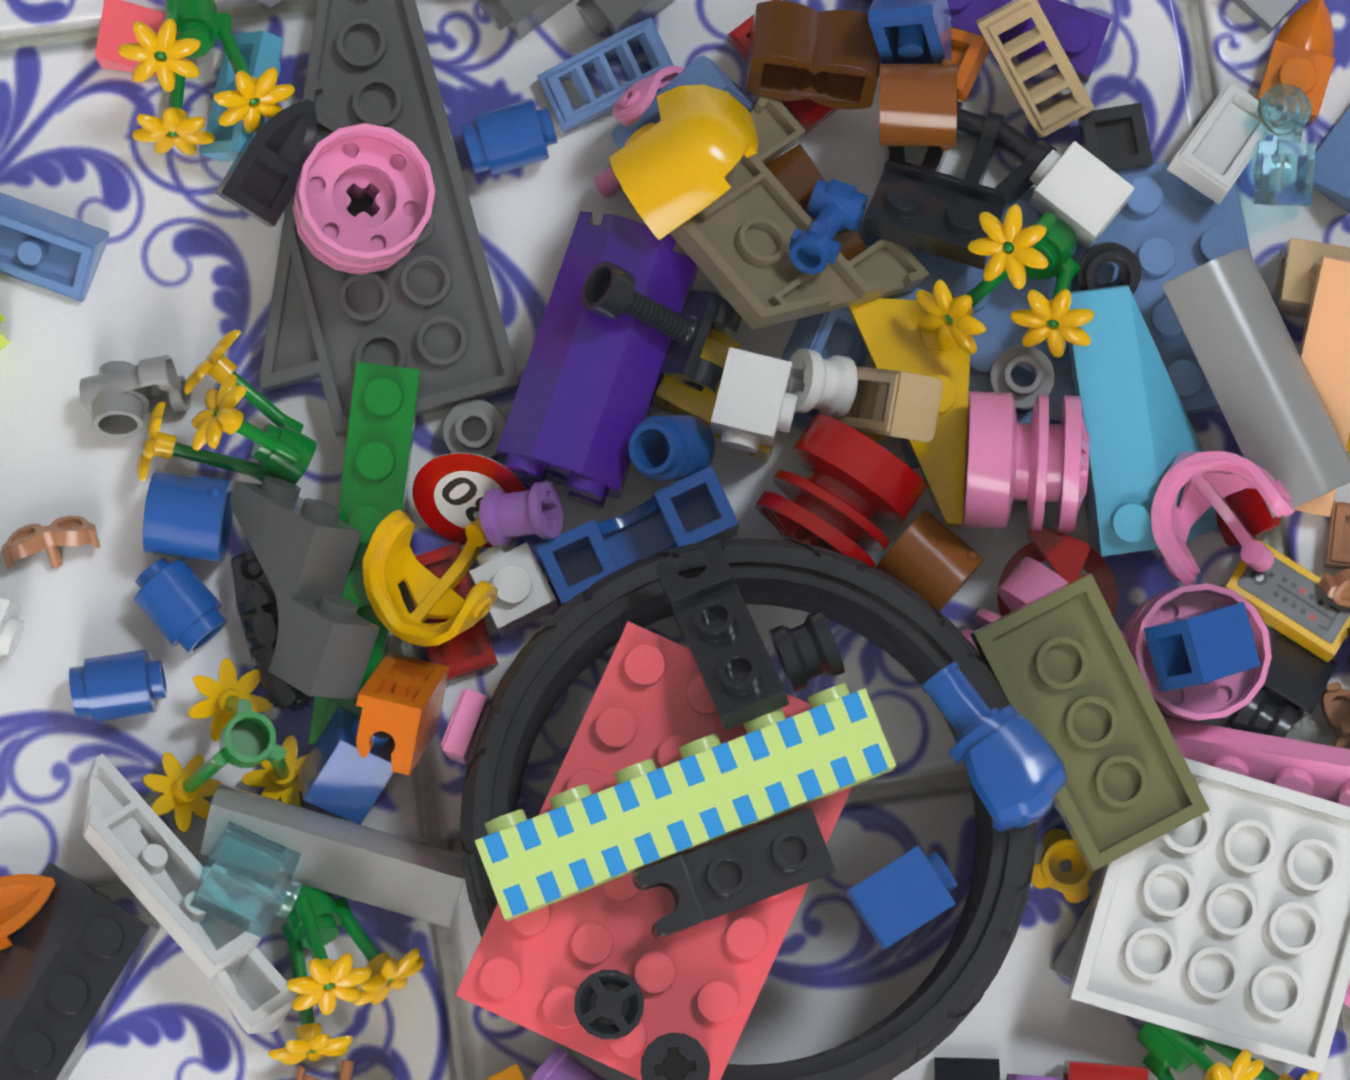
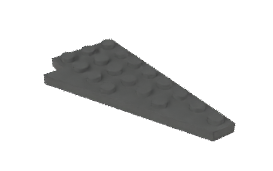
M318 0L302 101L309 99L315 105L317 118L315 146L318 142L343 127L367 123L392 128L414 142L430 165L435 186L431 217L408 255L386 270L363 275L334 270L315 258L297 233L292 211L295 192L286 206L259 381L265 393L321 378L335 434L337 437L347 435L356 362L420 369L422 374L416 416L456 406L467 400H478L518 389L520 382L416 1ZM349 194L351 203L347 211L351 215L356 217L364 211L373 217L370 212L374 202L372 197L365 194L362 198L356 199Z

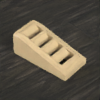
M1013 0L976 20L979 29L1038 138L1046 137L1094 109L1088 93L1037 0ZM1032 17L1036 27L1005 44L1002 43L998 35ZM1044 40L1048 47L1047 49L1016 66L1011 60L1012 57ZM1057 64L1060 72L1027 89L1023 81ZM1067 87L1070 88V93L1038 109L1036 104Z
M856 366L858 386L853 405L847 415L842 419L836 420L862 433L920 442H930L933 440L943 383L940 379L903 371Z

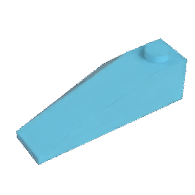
M1121 285L1071 292L1072 297L1069 310L1078 308L1090 309L1095 313L1092 321L1079 326L1090 336V345L1082 347L1068 342L1074 396H1081L1082 415L1086 431L1089 433V468L1085 502L1090 544L1101 557L1159 549L1154 540L1151 526V509L1158 486L1180 452H1204L1129 286ZM1185 485L1180 489L1178 493L1176 503L1177 507L1180 504ZM1212 506L1191 526L1187 540L1217 529L1216 510Z

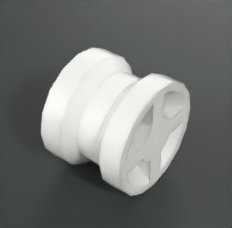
M798 349L789 360L793 364L786 392L798 395L795 412L808 413L811 409H816L819 414L827 415L834 419H842L851 409L857 393L858 372L855 362L850 357L840 355L823 359L816 350Z

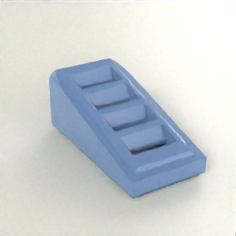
M650 17L623 29L537 75V79L564 134L611 113L618 98L633 86L635 82L663 68L674 66ZM641 46L652 67V70L644 74L641 73L632 54V50ZM617 57L629 79V82L620 87L608 61ZM594 67L607 92L599 98H596L585 75V71ZM570 78L573 79L584 103V106L576 110L573 109L561 82Z

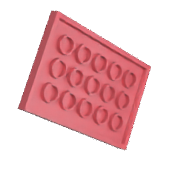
M628 621L539 815L553 810L549 798L584 784L589 785L592 794L618 785L614 773L648 759H653L656 769L682 760L678 749L681 746L717 733L721 744L746 735L744 725L740 724L726 731L724 730L688 648ZM786 693L789 705L782 707L786 719L811 709L809 703ZM852 787L679 855L682 856L809 807L813 810L827 845ZM638 871L510 921L504 919L500 906L497 903L455 994L456 996L637 1080H643L640 1073L641 1058L647 1046L659 1036L668 1033H684L698 1040L706 1050L710 1061L708 1080H721L809 883L659 940L653 937L651 928L659 919L672 913L675 899L671 891L664 887H652L647 890L636 889L632 882V874ZM600 970H618L629 975L639 985L644 997V1013L639 1025L630 1034L618 1039H600L589 1034L579 1024L574 1011L575 995L580 984L590 974Z

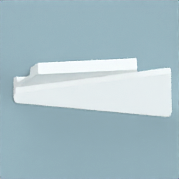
M103 753L97 756L85 780L88 790L83 837L208 979L211 978L242 1028L248 1034L276 1031L281 1027L291 1010L292 1002L296 999L298 993L289 990L286 985L287 981L258 950L257 946L264 934Z

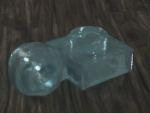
M1275 85L1261 97L1258 103L1259 119L1266 129L1274 134L1273 141L1258 140L1257 160L1253 168L1255 183L1253 204L1312 206L1316 143L1301 142L1302 127L1310 118L1311 104L1305 93L1295 85Z

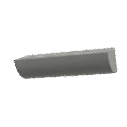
M1245 247L1223 255L1162 284L1243 457L1266 469L1275 480L1279 479L1292 497L1290 501L1294 508L1350 483L1349 457L1249 248ZM1266 503V505H1267V507H1268V509H1269V511H1270V513H1271V515H1272V518L1276 517V515L1274 514V512L1270 509V507H1269L1268 504Z
M221 783L210 804L200 852L201 855L450 928L465 879L462 868V856L460 854Z

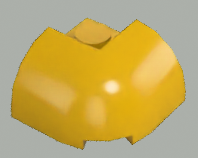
M705 84L677 86L656 96L661 121L657 124H646L636 130L628 138L625 146L609 157L613 172L623 191L658 240L708 207L732 188L724 177L741 160L743 154L746 158L757 154L759 140L753 116L746 107L726 91Z

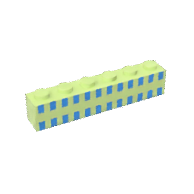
M846 683L839 684L808 697L811 709L786 719L782 708L743 723L747 734L721 744L717 733L681 746L678 748L682 757L680 761L656 769L653 759H648L615 772L614 776L618 785L592 794L589 785L584 784L549 798L553 810L527 820L524 810L520 809L485 823L488 835L475 840L504 919L506 921L513 920L893 771L897 765L866 688L850 694Z

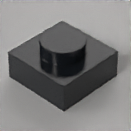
M1142 102L1092 110L1090 113L1077 119L1082 147L1114 172L1153 165Z

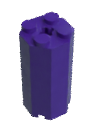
M580 211L496 450L498 459L505 462L504 467L514 473L522 484L532 487L534 483L547 480L569 489L568 498L598 509H603L607 497L620 499L632 464L628 451L629 440L636 427L648 418L662 377L660 369L671 338L624 313L615 319L609 320L586 309L581 301V292L584 282L592 269L601 262L610 261L633 274L636 291L681 314L688 293L692 291L699 267L688 254L685 257L673 250L676 240L670 234L658 240L647 225L614 214H604L601 224L593 225L592 212Z

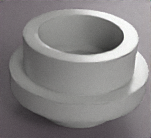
M1023 345L1013 346L1003 351L994 361L990 372L992 391L1012 393L1017 410L1033 408L1038 394L1049 396L1055 380L1054 369L1048 357L1034 347ZM1017 366L1028 367L1034 374V383L1028 387L1016 385L1011 378V371Z
M467 400L456 405L448 413L443 425L444 441L451 453H471L492 459L497 455L496 450L506 423L502 414L494 405L483 400ZM471 420L482 421L487 427L485 436L478 441H470L463 436V428Z

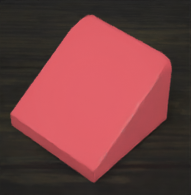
M104 0L95 50V58L100 67L133 73L139 61H132L122 57L118 52L119 46L127 43H139L133 31L135 21L143 22L158 34L159 28L163 24L165 13L123 0Z

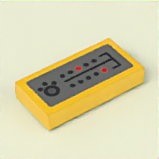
M1255 537L1254 540L1260 541L1273 553L1274 563L1272 567L1265 572H1257L1240 559L1224 588L1234 590L1251 603L1258 611L1263 622L1328 663L1336 655L1347 636V629L1350 625V607L1338 605L1334 602L1333 598H1329L1320 585L1321 578Z

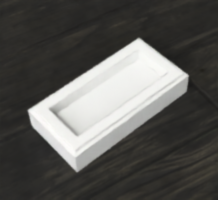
M1228 81L1166 170L1220 205L1281 115Z

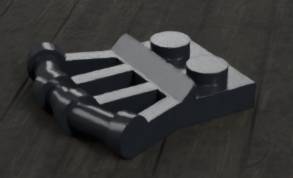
M957 101L956 134L979 140L964 178L961 179L939 172L947 154V151L941 150L940 146H929L921 166L905 162L904 146H884L886 161L884 171L865 214L862 233L984 270L989 256L971 253L967 248L971 241L989 237L980 224V214L982 212H989L1002 223L1007 209L1034 185L1029 180L1034 171L1052 150L1057 152V149L1044 140H1039L1037 143L1004 122L1005 115L989 111L987 116L962 109L963 103ZM997 146L1021 164L995 188H991L981 184Z

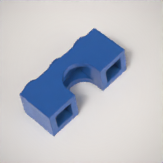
M710 466L653 492V496L649 500L623 514L601 522H595V519L560 534L557 538H551L535 545L558 601L561 607H563L574 596L589 589L592 584L604 576L636 560L648 558L675 547L709 540H726L738 534L739 522L713 467Z

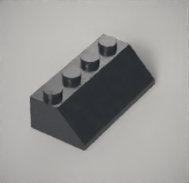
M52 862L48 863L41 876L53 878L56 883L48 900L39 912L23 927L9 935L12 946L0 951V1080H68L160 930L158 926Z

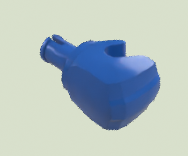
M956 661L952 662L932 676L921 687L925 693H928L959 734L954 739L957 744L949 750L948 754L956 765L965 761L970 782L993 819L991 826L997 831L1003 832L1015 827L1023 828L1037 822L1051 808L1054 797L1067 781L1063 761L1035 725L1022 714L1019 715L1012 704L1002 710H999L997 707L990 710L959 669L958 663Z

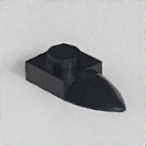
M308 99L281 110L268 120L252 139H247L215 194L266 226L275 227L296 191L297 181L303 164L315 147L317 118L314 102Z

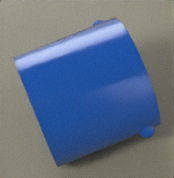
M155 471L149 483L144 510V552L223 562L229 545L233 511L230 505L231 493L234 487L233 481Z

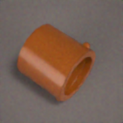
M947 58L943 59L941 64H880L879 146H940L943 151H948L951 146H956L957 64H952V61Z
M925 509L899 537L875 568L891 575L920 594L928 604L941 612L985 558Z

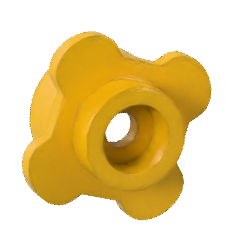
M1050 830L1042 839L1045 849L1039 863L1033 867L1031 883L1037 889L1049 887L1063 893L1066 901L1069 903L1082 902L1089 896L1088 882L1093 875V871L1088 870L1074 840L1069 839L1064 830ZM1063 860L1071 862L1072 869L1069 872H1063L1060 869V863Z

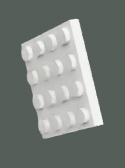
M1184 758L1210 810L1104 866L1067 998L1241 1050L1248 1049L1249 1052L1324 1074L1350 980V807Z

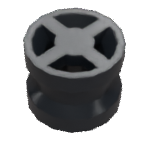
M820 610L808 614L804 623L790 629L781 625L769 630L778 660L794 693L806 689L810 679L824 674L833 678L845 673L836 642Z
M1261 687L1248 705L1232 713L1225 728L1285 738L1298 715L1299 709L1290 703L1277 704L1268 698L1266 689Z
M600 970L590 974L580 984L575 995L574 1011L579 1024L589 1034L600 1039H618L630 1034L639 1025L644 1013V997L639 985L629 975L618 970Z
M668 1033L657 1037L647 1046L641 1058L640 1073L643 1080H708L710 1061L706 1050L698 1040L684 1033Z

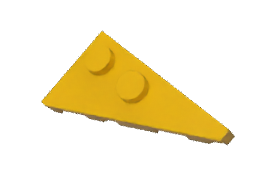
M879 298L848 306V312L852 321H855L871 356V363L874 368L935 377L942 381L943 389L933 440L930 442H920L906 439L909 448L915 454L928 483L927 488L936 508L941 512L948 527L961 528L963 525L970 354L962 350L956 342L950 350H942L938 341L940 328L928 330L919 325L920 317L927 313V311L921 307L917 300Z

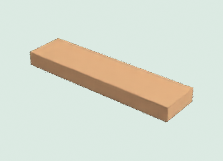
M1321 254L1299 355L1345 451L1350 434V259ZM1337 489L1294 509L1296 511L1330 517Z

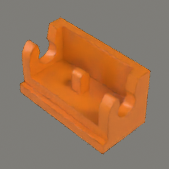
M388 652L358 693L356 706L362 707L356 745L360 756L366 758L371 751L374 733L379 731L387 732L393 737L395 742V748L391 752L392 771L410 775L438 731L450 667Z

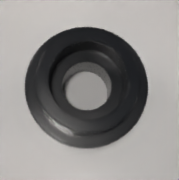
M1116 242L1095 244L1087 249L1079 259L1080 269L1076 274V280L1081 291L1128 285L1133 295L1138 288L1141 277L1139 262L1133 252L1122 244ZM1106 262L1116 263L1118 267L1116 279L1109 284L1099 283L1096 276L1098 268Z

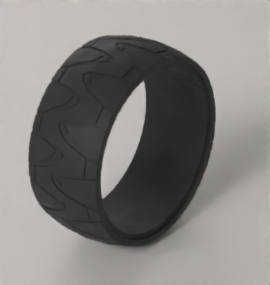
M736 538L728 541L709 540L659 552L648 558L636 560L604 576L592 584L589 589L574 596L539 628L529 642L520 650L500 680L482 716L467 764L462 789L460 817L462 868L469 902L472 906L480 936L482 938L498 901L475 840L488 835L485 823L517 811L523 773L533 744L546 718L562 694L580 673L606 650L618 643L628 621L644 628L656 621L673 616L656 573L657 565L661 561L671 562L677 573L684 578L698 577L707 567V560L703 551L704 546L709 542H716L724 553L745 604L774 605L810 614L820 610L826 619L857 632L882 648L901 664L921 686L940 670L956 661L960 666L959 669L990 710L996 707L1002 710L1009 706V703L995 676L988 666L984 664L975 647L945 615L928 604L920 594L891 575L879 569L871 568L858 559L822 547L795 544L786 540ZM943 715L954 738H956L959 734L956 732V730L953 728L950 722ZM970 782L976 824L975 862L970 889L960 921L947 948L931 973L914 993L889 1016L853 1039L808 1057L780 1063L755 1065L727 1064L721 1080H892L929 1055L955 1031L980 1002L985 991L998 974L1016 937L1029 896L1035 862L1037 822L1023 828L1015 827L1003 832L997 831L991 826L993 819ZM555 1042L573 1059L604 1079L637 1080Z

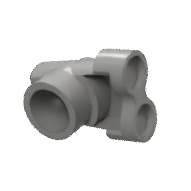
M170 355L141 359L138 365L125 361H110L100 366L99 374L80 380L81 403L92 417L93 429L106 437L125 438L139 433L144 425V413H151L156 404L161 401L166 402L163 415L186 411L191 407L190 393L188 395L184 393L186 379L184 376H178Z

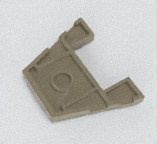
M760 97L750 111L759 140L757 154L746 158L743 154L741 160L724 177L732 188L708 207L670 232V235L752 330L913 291L930 274L906 246L880 239L850 261L839 252L835 263H828L825 269L817 274L801 272L793 265L790 259V249H788L790 238L795 229L809 230L814 221L765 165L795 146L806 130L780 100Z

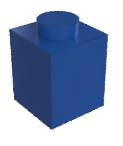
M1244 602L1200 611L1144 628L1161 692L1205 684L1261 666Z
M338 707L302 765L303 800L361 825L394 773L391 766V752L395 748V742L393 737L387 732H376L372 736L373 747L366 758L361 757L356 745L361 714L357 716Z
M918 845L845 893L881 950H884L954 906L956 903L949 894V891L958 885L939 854L935 851L926 857Z

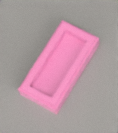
M467 688L465 691H461L440 745L450 760L467 766L482 716L490 702L488 696Z

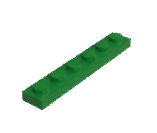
M356 362L338 504V508L341 510L339 519L362 531L341 597L359 606L357 615L380 627L358 693L387 654L390 632L377 618L368 600L363 583V558L378 524L395 510L401 509L403 512L405 511L422 374L420 369ZM315 696L309 744H316L338 707L357 716L361 714L362 707L356 706L357 697L354 700Z

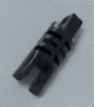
M253 550L235 556L231 559L237 610L242 622L241 625L245 633L253 668L259 670L263 689L267 690L265 696L269 698L268 702L272 703L275 708L279 707L281 710L290 709L291 711L303 710L304 707H309V702L313 701L312 696L306 695L268 672L278 634V607L274 591Z

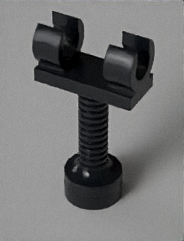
M604 261L595 266L587 276L582 288L581 301L583 306L609 320L615 319L624 313L670 337L671 342L660 373L668 377H674L679 383L702 392L705 387L715 393L723 369L711 361L700 358L710 328L723 333L725 328L737 334L742 317L730 303L712 291H689L682 312L679 314L636 291L635 278L632 273L610 261Z

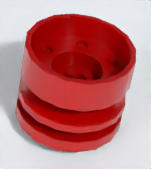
M815 414L792 449V453L810 472L808 478H805L796 473L778 469L773 477V482L791 500L774 492L764 490L756 502L755 508L766 520L774 525L786 541L822 547L858 559L874 568L876 564L874 560L856 543L872 551L884 553L890 541L871 519L876 515L884 520L903 524L927 485L906 463L866 435L827 415Z

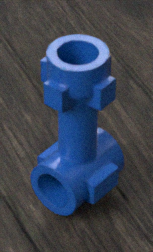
M819 179L814 187L807 209V214L816 219L809 230L795 229L790 238L788 249H790V259L793 265L801 272L817 274L822 272L828 263L834 264L839 256L841 243L833 241L838 231L844 232L845 229L856 232L867 207L868 195L859 193L856 190V186L832 179L830 182Z

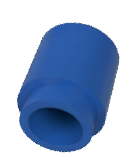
M532 98L475 114L474 122L461 125L475 174L490 170L491 175H496L547 160L549 155L546 146L558 143L548 108L536 110Z
M652 416L642 421L636 427L630 437L628 451L633 465L643 476L656 481L677 480L688 477L710 466L715 453V441L708 425L696 416Z
M163 557L150 565L135 581L140 587V590L133 599L172 646L180 644L188 654L204 646L228 622L219 611L222 604L183 559H178L170 564Z
M146 649L84 659V666L71 667L69 669L70 692L77 718L92 716L94 722L155 713L157 711V699L167 698V685L162 661H151Z

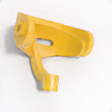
M401 509L395 510L378 524L365 552L362 568L366 594L377 618L395 636L409 644L424 647L437 646L472 628L480 619L487 615L497 598L498 589L485 580L477 583L465 600L453 591L469 571L488 540L482 530L479 516L466 526L465 534L468 540L463 550L449 570L439 579L416 560L410 547L415 526L414 522ZM402 581L405 582L415 606V610L412 613L408 612L398 586ZM427 619H448L442 623H424Z

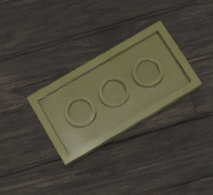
M1091 573L1084 574L970 633L984 663L995 676L1009 705L1012 704L1019 715L1022 714L1035 725L1064 763L1067 781L1053 801L1088 870L1095 871L1210 810Z

